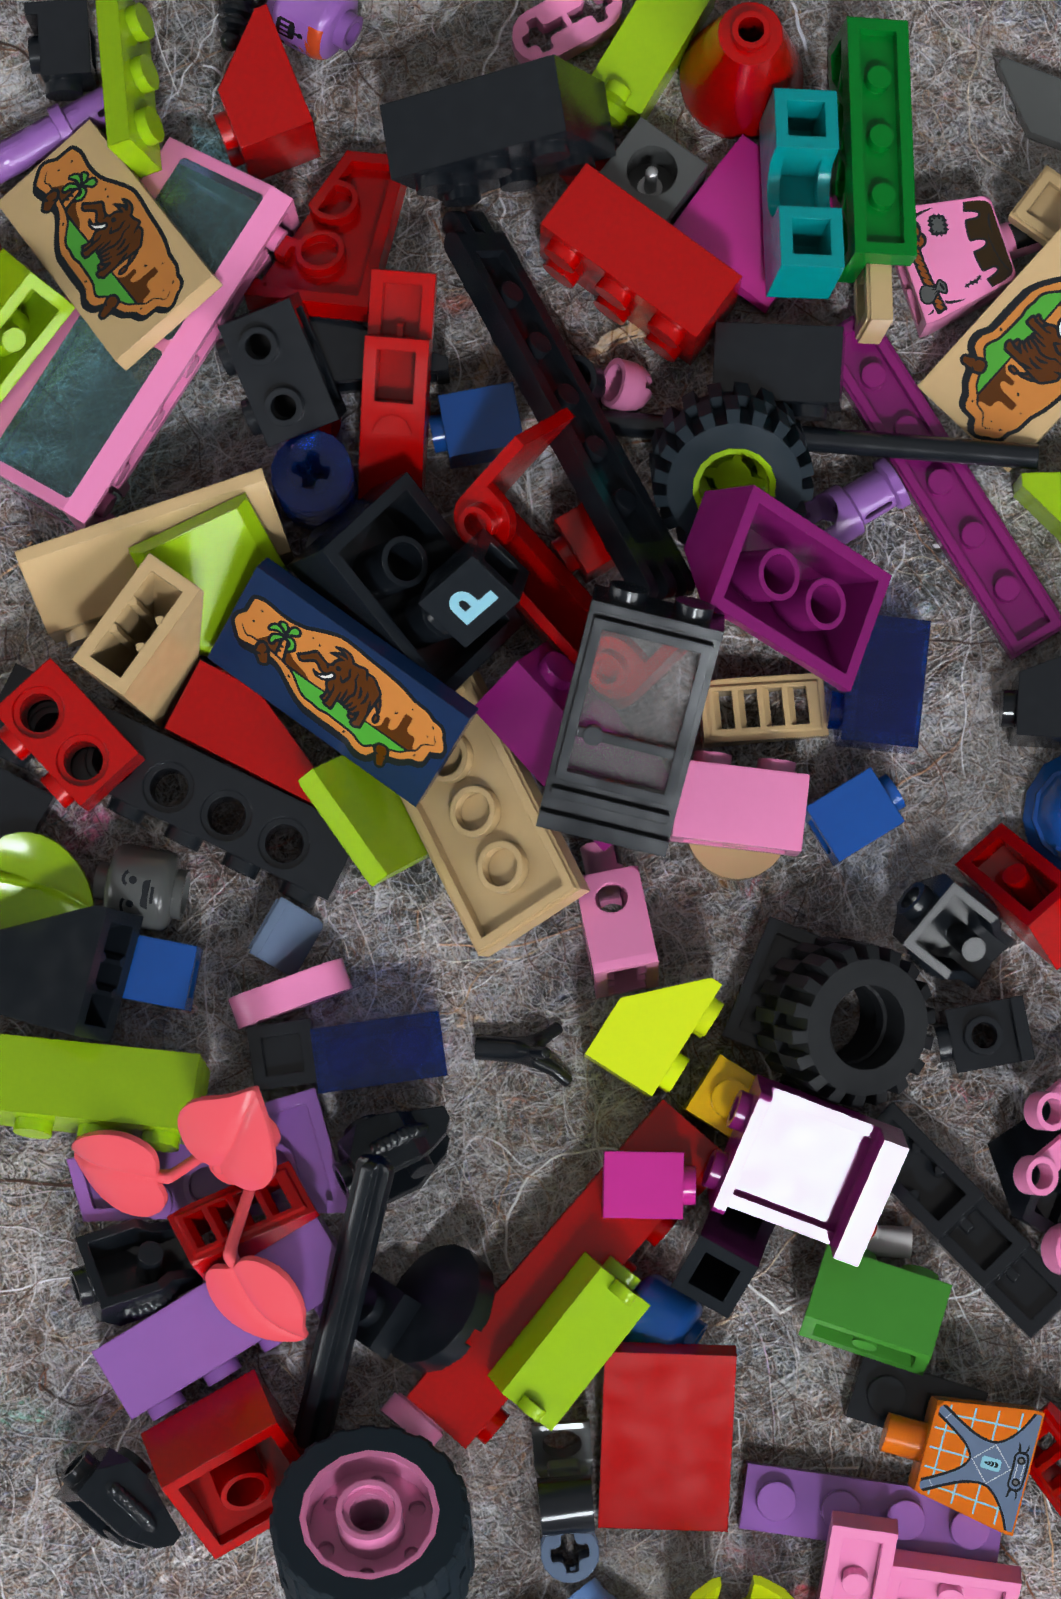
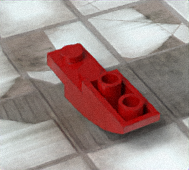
M381 268L371 269L368 330L364 340L358 500L371 488L405 472H408L425 494L431 406L429 395L438 273Z

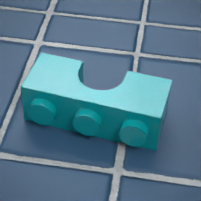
M774 88L759 122L766 297L829 299L845 268L842 208L830 207L831 172L835 157L839 151L837 91Z

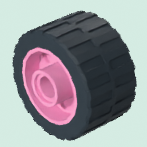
M375 1424L360 1425V1428L346 1431L342 1429L331 1433L328 1438L320 1442L315 1441L304 1450V1453L296 1461H292L285 1470L284 1478L280 1486L276 1487L272 1498L273 1512L269 1515L274 1555L281 1587L284 1588L286 1599L466 1598L469 1591V1580L474 1574L475 1566L470 1502H468L465 1483L462 1476L458 1475L455 1471L452 1460L445 1452L437 1450L431 1441L421 1435L415 1436L410 1434L403 1428L394 1426L389 1428L375 1427Z

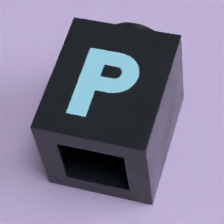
M482 528L430 574L418 604L424 609L428 620L438 631L446 635L451 634L466 648L520 601L530 572L490 533Z

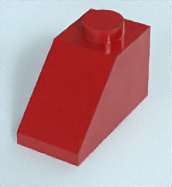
M1001 822L954 865L971 885L984 892L985 895L989 896L990 900L994 901V904L1000 911L999 915L1011 930L1032 950L1058 970L1061 967V870Z

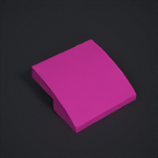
M742 134L707 178L673 226L742 275L738 295L766 313L778 297H766L760 146ZM830 197V207L833 208V198Z

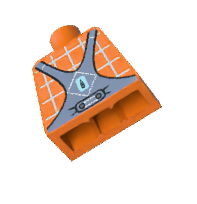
M931 1396L924 1422L888 1413L880 1438L879 1451L913 1460L908 1485L914 1491L1003 1534L1013 1536L1045 1413L1028 1405Z

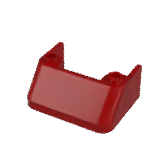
M566 407L516 435L458 499L454 508V524L457 536L463 544L467 543L484 528L530 572L521 599L513 607L543 642L548 641L557 652L565 655L575 666L592 596L520 517L504 495L573 420L575 416ZM602 630L588 686L601 700L606 701L615 709L625 708L644 695L688 650L663 644L649 657L631 637Z

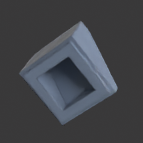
M280 897V899L276 898L248 947L250 949L249 953L287 975L295 974L300 969L322 931L323 923L283 897Z

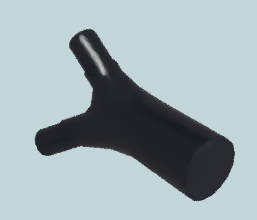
M554 1022L543 1031L528 1036L507 1037L477 1034L475 1042L476 1060L522 1064L552 1076L564 1087L570 1085L573 1079L559 1064L549 1058L551 1050L545 1047L552 1039L563 1032L562 1026L558 1022Z

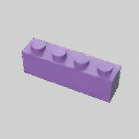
M320 1215L254 1256L265 1258L285 1270L300 1290L306 1312L314 1308L318 1317H321L338 1243ZM205 1282L92 1351V1354L131 1420L147 1411L152 1421H155L187 1401L181 1389L203 1377L208 1387L242 1367L236 1355L256 1343H259L263 1352L266 1353L282 1342L254 1336L232 1324L215 1306Z

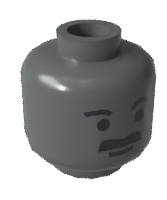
M129 843L122 844L114 852L110 862L100 861L98 863L93 883V898L103 900L104 907L143 916L142 930L162 932L168 928L173 919L182 920L190 890L191 872L190 870L182 869L180 858L170 850Z

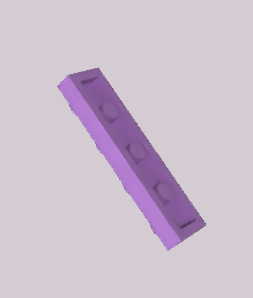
M746 1461L738 1527L740 1529L827 1541L832 1510L898 1519L896 1549L993 1563L998 1562L1001 1532L914 1491L908 1484Z

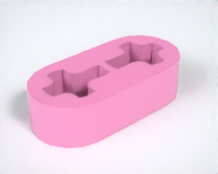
M545 0L520 15L513 26L512 49L515 58L522 64L553 54L565 61L608 39L616 32L621 23L622 0H593L597 5L604 2L608 3L605 8V20L597 23L592 15L572 23L571 20L583 13L584 0ZM560 26L563 28L552 35L550 39L551 49L549 51L542 52L541 48L537 45L529 48L525 46L529 42V30L531 28L537 27L542 34L549 33Z
M339 958L245 991L229 998L228 1002L237 1028L241 1030L335 997L353 989L343 958Z

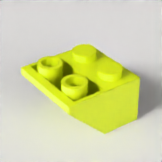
M710 977L620 998L583 1056L647 1097L653 1096L657 1088L666 1093L670 1092L690 1060L680 1053L692 1033L699 1038L704 1037L724 1006L723 1002L715 998L722 984Z

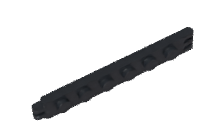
M468 210L466 212L448 211L442 220L443 230L446 234L444 239L445 252L538 423L566 407L575 416L551 442L550 447L556 454L575 489L577 497L582 502L623 580L645 587L649 590L648 597L660 600L692 595L695 590V582L690 569L505 233L499 229L493 230L487 217L481 210Z

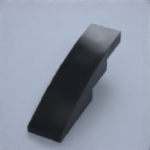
M892 1102L876 1120L902 1129L909 1151L890 1195L1031 1340L1061 1311V1277L1051 1272L1045 1266L1042 1258L1031 1247L1028 1240L985 1198V1194Z

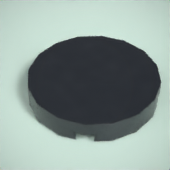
M457 1244L438 1246L419 1257L401 1276L396 1287L422 1305L391 1352L392 1356L410 1367L425 1373L440 1371L466 1354L471 1346L465 1342L471 1336L474 1329L482 1332L490 1318L495 1297L493 1273L489 1266L480 1260L477 1254Z

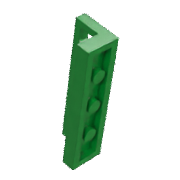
M847 16L828 49L829 90L837 91L839 151L832 167L833 208H842L845 268L838 282L854 283L866 264L911 266L917 258L908 21Z

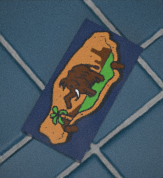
M268 557L256 567L207 657L415 807L426 796L479 710L478 707Z

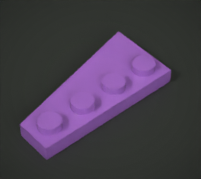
M317 1088L264 1102L269 1117L275 1122L281 1135L280 1143L276 1147L277 1165L290 1161L318 1213H345L348 1199L342 1192L333 1172L332 1164L336 1163L337 1159ZM183 1144L179 1145V1151L177 1152L156 1151L159 1157L160 1169L173 1168L192 1155ZM75 1158L66 1159L83 1222L124 1221L135 1218L140 1220L167 1219V1216L180 1208L231 1186L216 1178L208 1164L201 1163L175 1182L163 1184L168 1193V1202L159 1213L149 1217H138L123 1213L107 1203L90 1185ZM281 1188L271 1193L280 1212L292 1208ZM258 1202L251 1205L249 1211L252 1216L265 1215Z

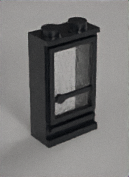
M613 580L610 581L609 587L595 584L540 802L536 826L666 857L677 808L720 644L724 635L725 615L713 613L715 607L712 604L693 597L678 596L675 598L674 603L648 597V589L627 581Z

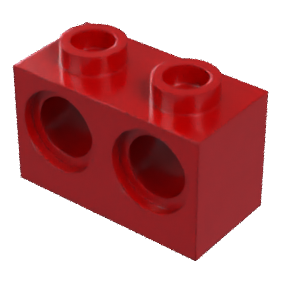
M51 658L43 663L0 703V720L5 724L0 728L1 740L22 761L32 753L48 771L40 779L41 783L65 808L76 801L89 812L146 760ZM42 700L55 701L59 710L56 724L45 732L31 731L27 723V716L31 707ZM85 747L98 748L103 757V764L99 773L88 780L75 779L71 772V760L75 753Z

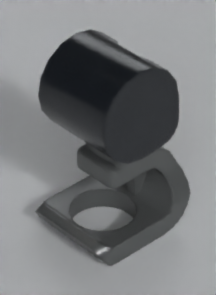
M590 1419L559 1421L552 1431L540 1422L531 1423L542 1537L572 1533H595L591 1481L593 1463ZM556 1431H570L580 1438L573 1446L562 1449L550 1447L544 1442V1439L549 1434Z

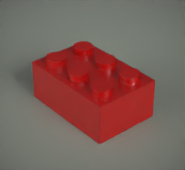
M588 163L584 165L540 223V256L546 260L543 268L564 286L573 288L578 283L597 297L593 304L613 322L624 325L628 320L647 334L644 338L645 343L654 352L670 362H674L679 357L691 366L715 334L716 322H724L735 307L742 275Z

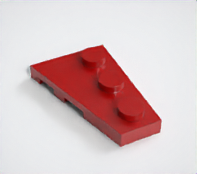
M350 150L345 152L308 204L310 213L293 237L287 235L284 237L274 251L276 261L263 279L255 278L244 293L248 310L257 309L299 292L308 316L368 322L371 269H386L407 186L391 180L387 154Z

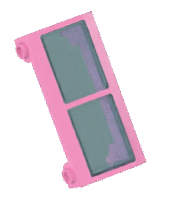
M171 137L168 138L160 150L162 170L139 179L223 286L127 371L113 359L75 308L0 403V483L75 530L115 518L114 515L110 514L117 499L116 496L112 495L113 491L122 497L126 495L130 489L127 480L214 347L216 340L221 336L218 326L232 319L245 298L244 293L254 279L258 278L260 273L266 275L273 264L268 253L270 251L274 252L286 235L293 237L300 227L292 197L260 179Z

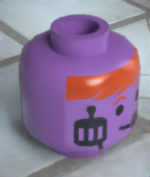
M267 0V6L281 42L315 60L329 59L339 49L349 50L356 42L363 25V18L358 15L359 0Z

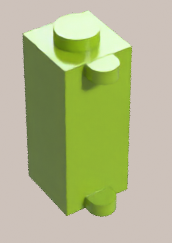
M636 0L591 74L605 83L611 126L613 128L622 129L624 125L633 128L640 117L647 120L679 67L689 44L700 32L714 9L715 0Z
M585 1251L487 1376L498 1390L514 1402L525 1414L552 1431L651 1306L634 1290L641 1279L611 1255L602 1265Z

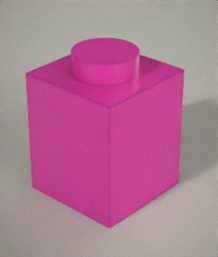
M603 1150V1218L683 1219V1205H695L696 1166H684L683 1152Z

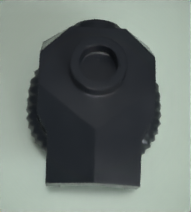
M945 873L912 884L904 891L897 903L893 936L907 949V954L910 955V959L920 969L924 970L925 973H929L930 976L940 978L941 980L960 979L976 990L991 963L1016 942L1013 937L1001 928L1000 911L997 909L994 901L990 900L989 896L973 885L956 882Z
M438 1106L378 1115L370 1114L352 1122L345 1129L344 1136L338 1141V1157L340 1161L332 1164L337 1182L346 1198L348 1199L357 1160L362 1154L366 1153L383 1155L390 1158L391 1164L395 1168L387 1204L422 1188L429 1176L447 1155L450 1138L447 1135L450 1116L445 1107Z
M135 1218L75 1238V1253L78 1267L69 1270L73 1291L80 1307L91 1305L94 1315L101 1322L123 1326L141 1320L169 1305L177 1295L203 1283V1278L189 1262L169 1221L149 1223Z
M110 1447L101 1448L93 1455L86 1449L62 1473L60 1480L64 1485L55 1494V1497L100 1538L111 1540L121 1547L127 1545L136 1549L148 1547L157 1549L173 1546L181 1536L148 1477L151 1473L150 1467L128 1448L121 1447L118 1452Z

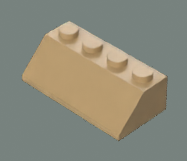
M262 468L15 551L19 567L48 635L56 643L66 640L68 647L81 646L138 569L128 548L243 493H246L284 565L290 564L294 560V556Z

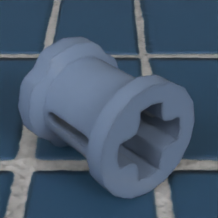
M572 1533L577 1544L588 1545V1549L578 1552V1563L566 1564L563 1554H552L551 1549L561 1546V1535L564 1534L541 1537V1560L545 1570L552 1578L563 1583H576L586 1579L595 1570L599 1561V1546L595 1533Z

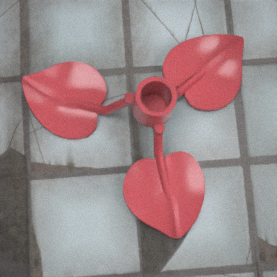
M251 1086L227 1094L201 1096L189 1101L179 1112L177 1125L181 1139L192 1155L170 1169H160L156 1150L148 1142L127 1132L117 1130L92 1131L79 1136L72 1143L71 1149L74 1151V1158L94 1190L112 1207L132 1216L149 1217L159 1213L168 1202V1193L163 1184L175 1182L201 1163L208 1164L211 1172L220 1181L242 1188L240 1201L223 1251V1258L226 1264L212 1265L205 1275L209 1295L224 1317L238 1328L254 1336L277 1342H298L308 1337L310 1333L306 1328L304 1299L290 1275L280 1266L265 1258L248 1255L240 1259L238 1254L239 1241L255 1191L266 1187L276 1174V1147L281 1140L279 1128L268 1115L259 1086Z

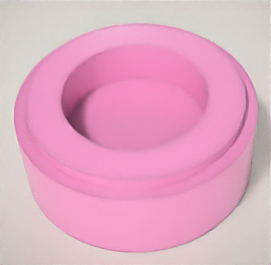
M394 1392L380 1409L397 1427L403 1428L406 1432L415 1436H423L431 1441L433 1446L443 1436V1430L400 1392L398 1394Z

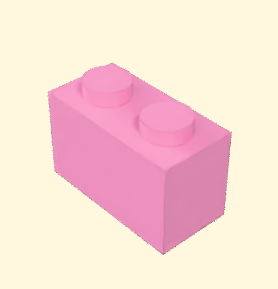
M703 750L694 751L693 760H690L671 831V842L797 856L802 851L810 774L795 773L796 763L788 760L759 758L757 768L731 765L732 755L727 753Z

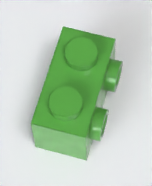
M827 1244L798 1335L923 1376L933 1354L952 1285L939 1281L936 1273L921 1266L907 1264L899 1268L876 1260V1255L868 1249L865 1250L859 1266L856 1267L833 1258L831 1247Z

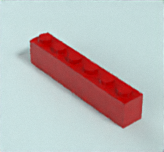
M660 1099L616 1151L683 1152L684 1166H696L697 1198L706 1189V1187L702 1186V1178L708 1160L715 1149H721L665 1100ZM603 1167L497 1288L490 1318L482 1332L477 1329L473 1330L471 1336L465 1342L471 1346L466 1354L440 1371L425 1372L406 1396L465 1449L475 1437L485 1445L510 1416L502 1408L508 1398L498 1390L487 1375L583 1253L586 1251L602 1265L611 1255L631 1272H634L637 1266L629 1258L640 1245L647 1240L655 1247L678 1221V1219L603 1218Z

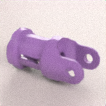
M880 458L872 463V470L841 488L835 484L816 495L812 501L806 502L807 514L805 519L813 524L821 519L834 522V525L824 531L843 544H847L865 532L864 525L894 507L904 509L911 502L907 490L894 468L885 458Z

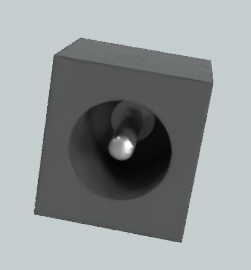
M640 117L617 148L616 156L608 160L600 173L671 225H674L704 184L708 164Z

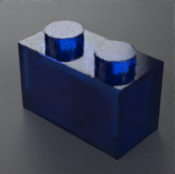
M877 616L851 692H830L826 728L837 730L835 746L910 755L918 748L931 621Z
M439 1011L310 1029L318 1094L449 1076L442 1019Z

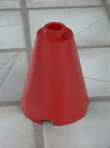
M744 2L735 5L702 29L689 44L680 65V87L686 109L701 127L721 138L735 139V137H741L742 134L746 137H760L759 122L773 89H803V64L797 48L778 16L769 7L756 2Z

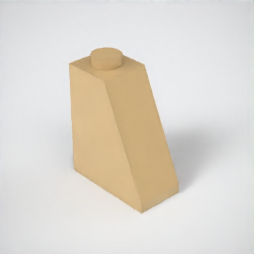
M149 553L72 660L110 693L161 727L177 705L199 662L204 591Z

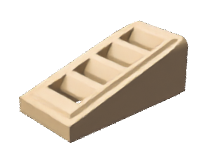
M813 673L711 680L700 721L702 749L828 737L829 729L824 681ZM806 689L809 724H797L793 690ZM769 692H781L784 725L772 726ZM756 693L759 727L747 728L744 694ZM731 696L733 729H722L719 697Z

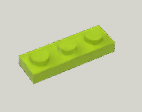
M95 0L107 147L139 178L162 170L160 142L164 140V129L156 111L155 90L159 89L160 82L158 72L152 61L150 39L155 36L154 24L147 8L140 2L135 3L133 0Z

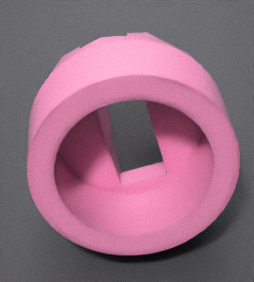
M614 358L609 362L604 370L606 391L601 398L602 404L605 407L620 411H636L644 407L652 396L651 390L646 388L652 383V377L646 368L636 362L621 358Z

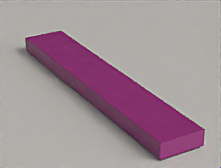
M854 315L836 325L844 327L846 336L843 393L867 431L949 437L886 335H884L880 344L858 343V339H855ZM885 458L898 474L911 502L1011 661L1061 631V614L967 464Z

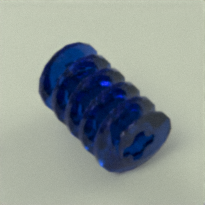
M316 430L288 440L277 451L271 465V482L286 516L297 526L312 531L323 523L335 522L358 501V484L351 459L345 446L333 435ZM317 476L325 477V479H317L316 481ZM315 483L314 489L305 488V486H313Z

